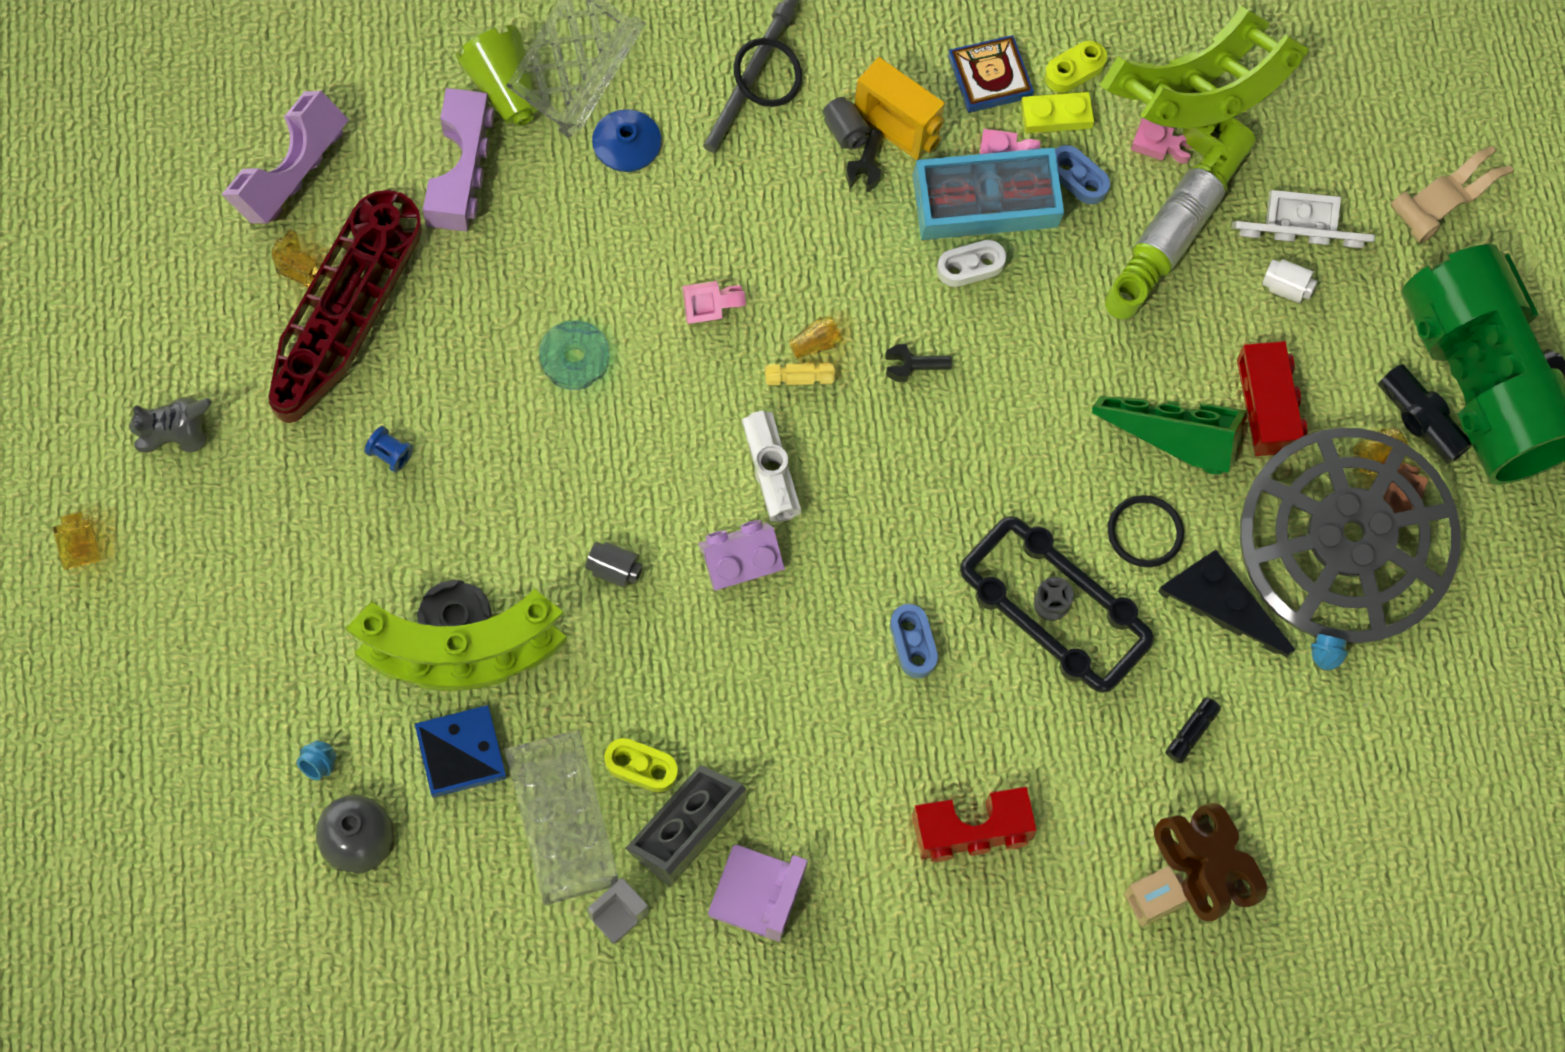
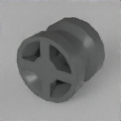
M1051 577L1042 581L1034 597L1033 605L1036 613L1048 621H1057L1066 616L1074 596L1071 585L1059 577Z

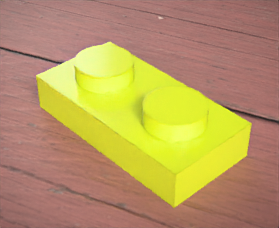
M1089 92L1028 96L1021 99L1020 105L1025 134L1091 129L1093 127L1094 117Z

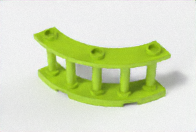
M1241 5L1227 25L1211 39L1213 44L1201 52L1193 51L1180 58L1171 60L1168 65L1155 66L1152 63H1138L1118 56L1100 86L1117 96L1142 101L1147 106L1140 116L1152 123L1170 128H1199L1228 120L1262 101L1290 76L1301 64L1310 49L1286 34L1283 35L1279 42L1264 33L1270 23ZM1254 44H1257L1269 52V54L1250 71L1238 61ZM1224 72H1228L1237 78L1236 81L1220 88L1209 83ZM1194 90H1197L1199 93H1189V92L1194 91Z
M535 588L524 599L508 610L489 619L459 626L419 624L397 617L371 601L345 628L348 633L363 643L354 652L356 658L373 670L396 681L399 679L407 683L416 684L420 688L441 691H464L508 681L509 677L538 666L567 641L566 635L553 626L563 615V611Z

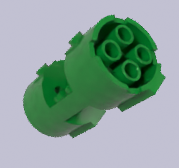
M1477 245L1449 254L1450 260L1439 264L1433 270L1428 265L1416 273L1404 285L1401 295L1417 327L1418 335L1422 338L1430 357L1437 361H1448L1450 372L1457 380L1463 392L1466 406L1458 413L1461 426L1467 433L1489 482L1495 485L1518 482L1539 475L1564 463L1565 377L1559 369L1550 368L1529 325L1539 314L1510 255H1504L1502 251H1499L1497 245Z

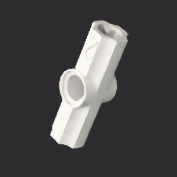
M764 410L751 413L748 417L742 419V425L755 466V478L760 484L770 521L783 522L791 520L793 517L801 514V508L788 467V455L782 447L773 413L765 412ZM767 462H774L780 468L770 471L766 470L763 465Z

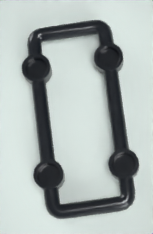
M1004 517L962 560L960 564L961 577L976 590L975 597L981 607L990 610L996 608L1060 661L1059 668L1064 678L1070 681L1082 680L1096 692H1110L1151 649L1154 644L1153 631L1137 617L1138 608L1131 599L1125 597L1114 598L1053 546L1054 539L1049 530L1043 527L1031 528L1018 517ZM1009 531H1013L1024 540L1023 549L1029 557L1033 559L1045 558L1105 608L1107 610V620L1112 627L1119 630L1130 629L1139 637V640L1104 678H1101L1090 668L1091 660L1085 651L1081 649L1068 650L1006 597V587L1001 580L995 577L983 578L974 570Z

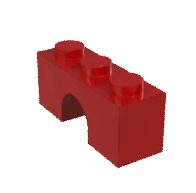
M1027 787L989 793L986 800L988 820L977 826L967 825L957 817L952 799L915 805L912 820L920 858H931L932 862H942L952 859L954 853L968 851L970 856H976L990 852L991 847L1005 845L1006 849H1017L1028 845V841L1033 839L1037 829Z

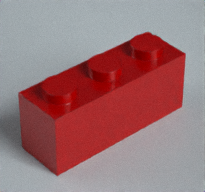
M1286 341L1243 345L1236 360L1255 457L1276 455L1285 446L1308 434L1306 420L1300 418L1301 392L1298 386H1294L1292 377L1295 370L1294 358L1291 353L1288 354Z

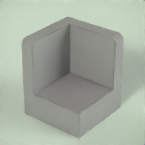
M621 878L588 907L587 913L588 918L611 943L616 944L648 915V905Z

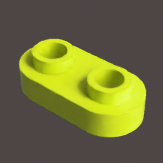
M1084 41L1058 55L1047 64L1044 75L1045 83L1053 91L1065 93L1099 75L1103 71L1107 60L1105 48L1098 42ZM1086 54H1092L1095 57H1088ZM1058 69H1065L1068 72L1061 73L1058 71Z
M627 738L614 740L605 750V766L608 772L616 778L653 792H665L676 783L678 777L676 761L665 752ZM620 756H628L631 759L630 763L626 766L619 765L617 759ZM656 769H662L666 775L662 779H655L652 776V772Z

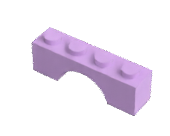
M446 88L440 117L443 136L454 141L461 148L462 155L452 170L442 176L428 180L423 214L426 227L468 232L470 219H476L478 199L474 198L475 188L481 189L483 168L480 167L481 158H487L489 138L485 137L486 128L493 127L494 107H489L487 93Z
M321 90L304 91L284 116L289 129L290 145L283 162L269 172L259 168L242 169L222 193V196L250 223L267 224L275 220L281 213V205L285 200L301 188V180L307 172L320 164L323 159L322 153L329 145L334 144L342 136V128L349 119Z

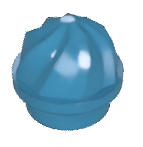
M1318 634L1316 643H1311L1313 661L1323 670L1337 668L1348 656V651H1345L1347 641Z
M314 741L305 745L300 750L301 756L297 759V765L307 777L319 781L323 776H329L333 772L337 756L330 744Z

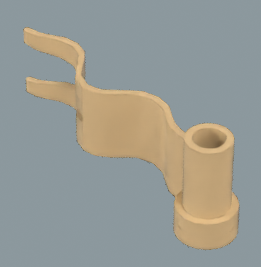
M1493 146L1480 150L1453 174L1437 178L1411 198L1407 192H1404L1391 203L1390 206L1412 229L1410 233L1419 244L1427 241L1440 229L1441 224L1438 221L1450 211L1463 203L1468 204L1472 202L1496 180L1514 171L1510 165L1495 168L1482 175L1467 187H1462L1481 163L1496 152Z

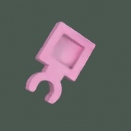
M1141 119L1131 147L1132 151L1162 161L1165 154L1168 153L1177 162L1184 164L1188 163L1191 155L1180 149L1182 146L1191 148L1186 143L1187 140L1184 135L1174 136L1172 135L1174 128Z

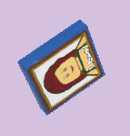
M1013 35L949 50L948 58L968 113L1021 101L1022 97L1033 96L1034 90Z

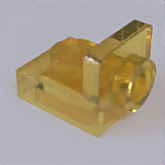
M289 229L284 238H279L272 249L271 255L276 273L308 288L318 272L317 264L310 255L299 251L300 243L297 232Z
M82 511L60 516L61 523L54 525L52 529L63 570L100 562L102 558L93 528V516L83 518Z

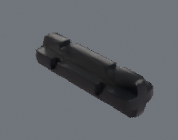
M1209 697L1204 698L1197 707L1196 712H1193L1176 736L1177 739L1174 738L1168 746L1166 755L1173 761L1182 763L1211 724L1210 722L1215 719L1221 710V706Z

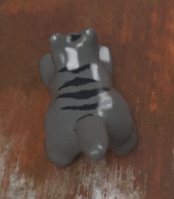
M180 397L169 405L156 409H144L136 405L133 408L134 415L129 423L130 431L139 437L134 442L135 449L138 452L148 453L164 443L175 442L185 452L192 453L198 451L206 443L207 437L202 430V415L209 409L212 403L211 400L205 398L198 401L192 397Z

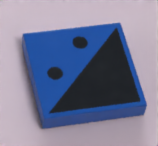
M488 705L414 724L432 798L506 779Z

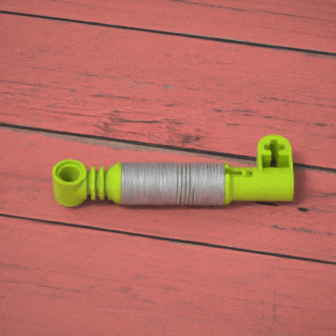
M1232 117L1204 127L1183 129V135L1187 140L1186 143L1204 157L1198 165L1192 166L1183 176L1178 186H1176L1132 250V260L1128 262L1123 272L1108 291L1105 297V307L1113 317L1128 319L1136 314L1150 294V291L1154 288V285L1159 281V278L1168 275L1173 270L1212 212L1221 202L1227 191L1226 184L1256 142L1253 132ZM1214 131L1220 134L1217 139L1212 136ZM1120 292L1128 294L1132 300L1124 299Z

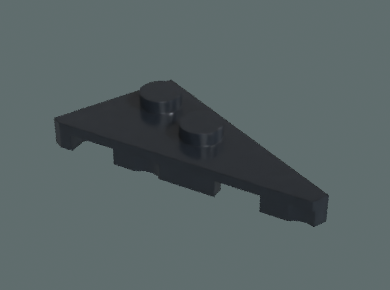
M1216 549L1166 582L1158 590L1161 596L1167 599L1170 596L1190 606V611L1200 616L1209 617L1215 624L1239 636L1243 633L1262 643V648L1274 654H1281L1288 658L1295 651V648Z

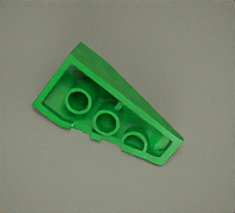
M1100 396L1092 406V414L1191 466L1200 467L1204 472L1215 475L1223 474L1224 472L1229 473L1235 463L1247 417V410L1214 404L1200 403L1199 410L1184 409L1176 401H1167V404H1158L1156 407H1152L1144 399Z

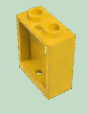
M878 57L858 78L854 105L870 128L881 131L883 137L915 160H919L926 152L932 153L941 141L939 133L945 121L943 118L945 103Z

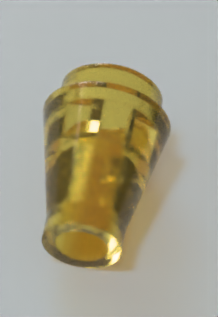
M830 315L824 319L820 316L798 335L788 340V344L798 360L807 355L837 348L836 344L843 341Z

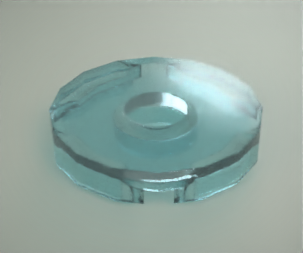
M580 320L562 322L553 326L543 336L539 346L540 367L543 373L556 386L568 390L585 389L606 374L610 363L609 343L604 334L592 324ZM571 349H579L585 355L580 361L571 362L565 358V354Z

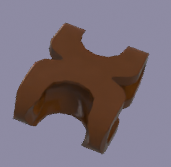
M1208 803L1200 806L1192 815L1191 824L1185 817L1179 815L1163 818L1157 823L1154 830L1155 841L1167 864L1174 870L1186 873L1187 876L1182 883V890L1195 914L1201 920L1214 921L1222 918L1230 909L1231 899L1237 906L1250 907L1264 900L1267 894L1266 881L1253 857L1246 852L1235 849L1239 840V833L1223 806L1218 803ZM1209 816L1214 822V829L1209 823ZM1170 829H1172L1175 833L1178 842L1174 841V839L1172 838ZM1243 880L1249 884L1251 894L1247 891ZM1207 896L1211 898L1213 908L1209 905Z

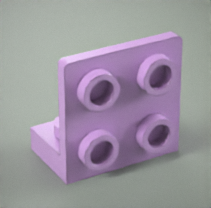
M733 845L709 908L708 916L780 942L803 880L808 860L793 855L791 862L787 863L748 848Z

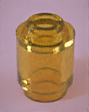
M1390 427L1389 429L1382 428L1377 431L1408 445L1404 435L1395 427ZM1364 439L1353 447L1354 455L1352 457L1366 458L1384 464L1393 447L1381 442ZM1357 468L1361 473H1367L1370 476L1378 474L1373 471Z

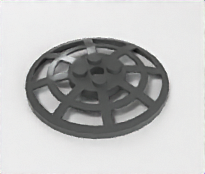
M1342 427L1321 430L1303 436L1282 448L1265 464L1254 479L1244 501L1240 518V547L1243 563L1251 583L1262 600L1278 617L1295 629L1317 638L1318 634L1346 640V644H1363L1381 641L1404 632L1419 623L1437 606L1447 592L1456 573L1461 551V528L1457 508L1447 485L1437 470L1421 454L1404 442L1384 433L1362 428ZM1341 437L1365 438L1384 443L1393 448L1384 464L1361 457L1339 458L1332 439ZM1318 444L1324 462L1305 471L1290 487L1270 478L1275 469L1289 456L1308 445ZM1405 456L1414 460L1430 476L1439 490L1444 504L1424 506L1415 488L1397 472ZM1343 468H1361L1376 472L1378 475L1369 490L1349 488ZM1323 473H1329L1335 492L1326 496L1321 502L1301 493V490L1311 480ZM1391 481L1405 493L1414 508L1413 510L1394 514L1392 508L1382 498ZM1264 491L1282 500L1276 518L1275 536L1277 543L1255 549L1253 518L1257 500L1261 492ZM1293 505L1310 514L1311 517L1308 523V535L1288 540V519ZM1449 518L1451 549L1447 567L1441 577L1424 565L1430 547L1429 522ZM1355 523L1359 525L1363 532L1362 539L1356 542L1348 540L1343 532L1345 524ZM1418 524L1419 545L1417 554L1413 558L1396 546L1399 538V528ZM1312 550L1317 560L1324 566L1316 582H1313L1301 570L1293 554ZM1281 558L1290 576L1303 590L1309 593L1297 612L1287 606L1273 591L1262 573L1260 563ZM1388 560L1407 571L1396 584L1379 592L1374 571L1383 566ZM1338 574L1349 577L1359 576L1364 596H1344L1328 590ZM1416 578L1434 590L1428 600L1415 612L1396 623L1386 626L1382 603L1388 602L1400 595ZM1321 601L1342 608H1367L1371 630H1338L1322 626L1310 619Z

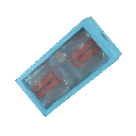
M1055 148L916 160L912 176L921 240L1058 228L1064 215Z

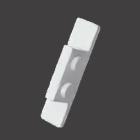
M1270 190L1266 224L1234 221L1231 224V229L1240 230L1239 236L1260 238L1261 232L1274 233V240L1295 242V235L1309 236L1308 243L1329 245L1330 239L1343 240V247L1364 248L1365 242H1375V235L1337 231L1341 197Z

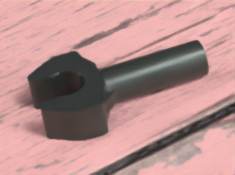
M871 129L861 160L848 162L846 179L849 187H853L858 174L868 176L867 192H870L879 184L881 169L874 165V161L883 136L881 131Z
M897 344L886 350L885 353L886 360H900L904 363L902 366H890L886 369V376L897 382H907L908 376L914 370H951L952 368L951 356H914L910 353L906 344Z

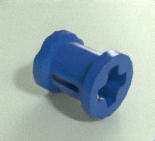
M381 426L370 436L364 451L369 456H377L390 465L391 471L397 473L409 461L413 453V445L407 442L403 444L391 436L386 427Z

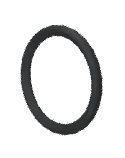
M757 38L743 45L735 57L733 65L735 81L741 92L754 103L767 107L781 106L790 102L798 93L802 82L800 62L794 52L782 42L772 38ZM759 45H770L780 49L790 58L795 70V81L791 91L786 96L774 100L763 99L753 94L746 87L741 76V62L745 53L751 48Z
M1141 495L1124 500L1114 509L1108 521V536L1113 549L1122 559L1133 565L1149 568L1165 564L1176 556L1184 540V528L1181 518L1170 504L1154 496ZM1137 503H1151L1161 507L1172 517L1176 527V540L1174 546L1167 554L1152 560L1138 559L1128 554L1120 546L1116 538L1115 526L1118 516L1127 507Z

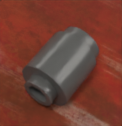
M838 97L824 107V122L841 148L857 149L867 141L870 127L853 102L847 101L845 97Z
M606 541L604 544L594 543L587 558L585 568L592 571L593 576L626 589L629 583H637L643 564L638 562L639 554Z

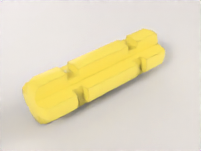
M814 363L785 364V367H780V364H768L765 367V381L767 385H780V382H785L786 385L814 384V381H819V384H832L835 380V368L832 363H819L817 367H814Z

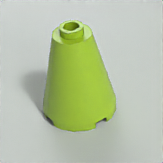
M506 25L508 32L498 33L497 29L494 28L475 36L462 46L464 53L460 54L457 52L456 57L461 67L481 92L488 94L489 102L507 124L514 123L516 127L531 122L534 119L533 114L538 108L521 33L517 26Z

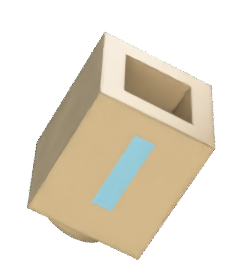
M1170 866L1129 885L1124 892V896L1142 928L1181 909L1188 901L1182 890L1183 877L1179 873L1174 874Z

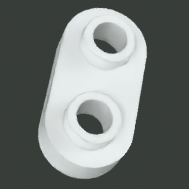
M984 240L954 248L940 256L937 275L944 284L951 287H959L988 279L1001 273L1006 261V252L999 243L992 240ZM989 259L993 264L985 265L982 263V260ZM956 268L960 273L952 274L949 272V269Z

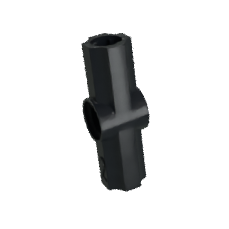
M1404 364L1393 368L1379 381L1378 386L1401 411V419L1405 427L1417 437L1423 436L1447 464L1456 461L1472 447L1468 436L1449 416L1450 410L1446 401L1434 391L1428 392Z

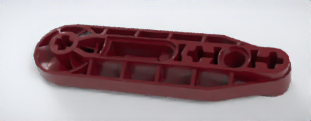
M391 190L375 191L363 197L356 204L279 339L268 395L272 412L282 422L293 423L300 420L306 411L347 373L419 243L422 233L420 213L413 200L403 193ZM394 202L402 204L400 210L393 205ZM401 218H417L416 227L403 230ZM350 232H352L353 239L347 238ZM402 240L403 244L397 246V244ZM341 248L346 249L347 253L339 267H331ZM358 267L357 273L353 274L355 268ZM385 269H393L383 289L376 286ZM363 271H365L366 274H365V276H364L363 279H362V278H361V275H362ZM325 276L330 278L331 281L322 297L315 296ZM369 298H377L367 318L361 316L360 314ZM309 305L314 307L315 309L305 327L299 326L298 324ZM353 327H361L351 347L345 346L344 343ZM292 335H295L298 339L290 354L286 357L284 356L285 347ZM338 355L345 357L341 365L328 376L327 374ZM302 368H312L307 374H297Z

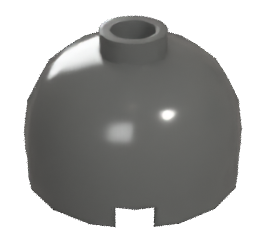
M346 795L332 801L322 811L316 824V843L323 859L338 871L354 872V874L365 873L377 868L388 857L391 850L390 846L393 842L394 828L387 811L375 800L368 797Z

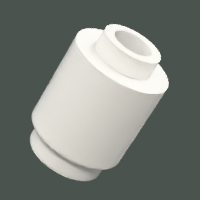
M1273 259L1262 285L1268 287L1269 292L1300 304L1303 298L1310 300L1318 281L1312 279L1314 271L1284 259L1281 262Z

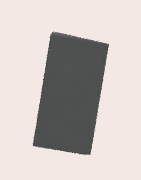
M700 765L625 849L668 887H671L745 804L746 788L741 783Z

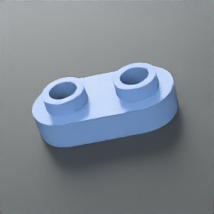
M1064 145L1055 149L1060 184L1086 204L1102 202L1106 198L1110 187L1108 175L1073 146ZM1068 165L1071 169L1064 170L1060 166ZM1091 186L1095 188L1096 191H1089L1085 187Z
M913 604L902 605L893 612L890 621V631L899 663L907 675L913 678H924L933 672L938 659L928 618L920 607ZM904 622H911L915 629L906 631L903 629L902 624ZM920 656L924 659L925 663L915 665L911 658Z

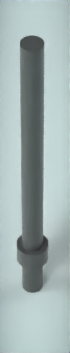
M784 0L777 4L772 13L773 20L763 38L778 39L783 28L789 26L796 12L794 9L799 0ZM759 45L743 72L742 80L749 90L773 46ZM738 85L733 90L703 144V147L709 152L714 153L746 97Z

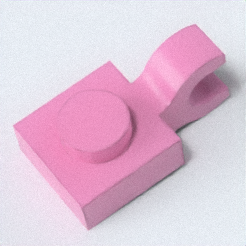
M983 129L980 154L1040 149L1041 141L1027 139L1022 142H1016L1018 133Z
M717 281L682 286L685 316L688 324L723 319L722 308L746 305L745 292L742 291L741 285L729 286L720 291Z

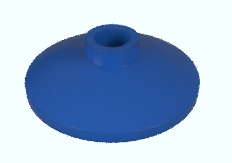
M618 110L606 115L598 122L593 132L592 144L597 158L604 165L613 170L632 172L640 170L654 161L660 151L661 134L656 123L646 114L635 110ZM622 133L632 134L630 137L621 136Z

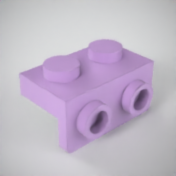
M753 520L740 525L741 530L730 534H727L726 530L716 531L706 535V541L698 543L699 550L703 553L712 588L715 591L785 570L775 531L768 523L762 524L761 520Z

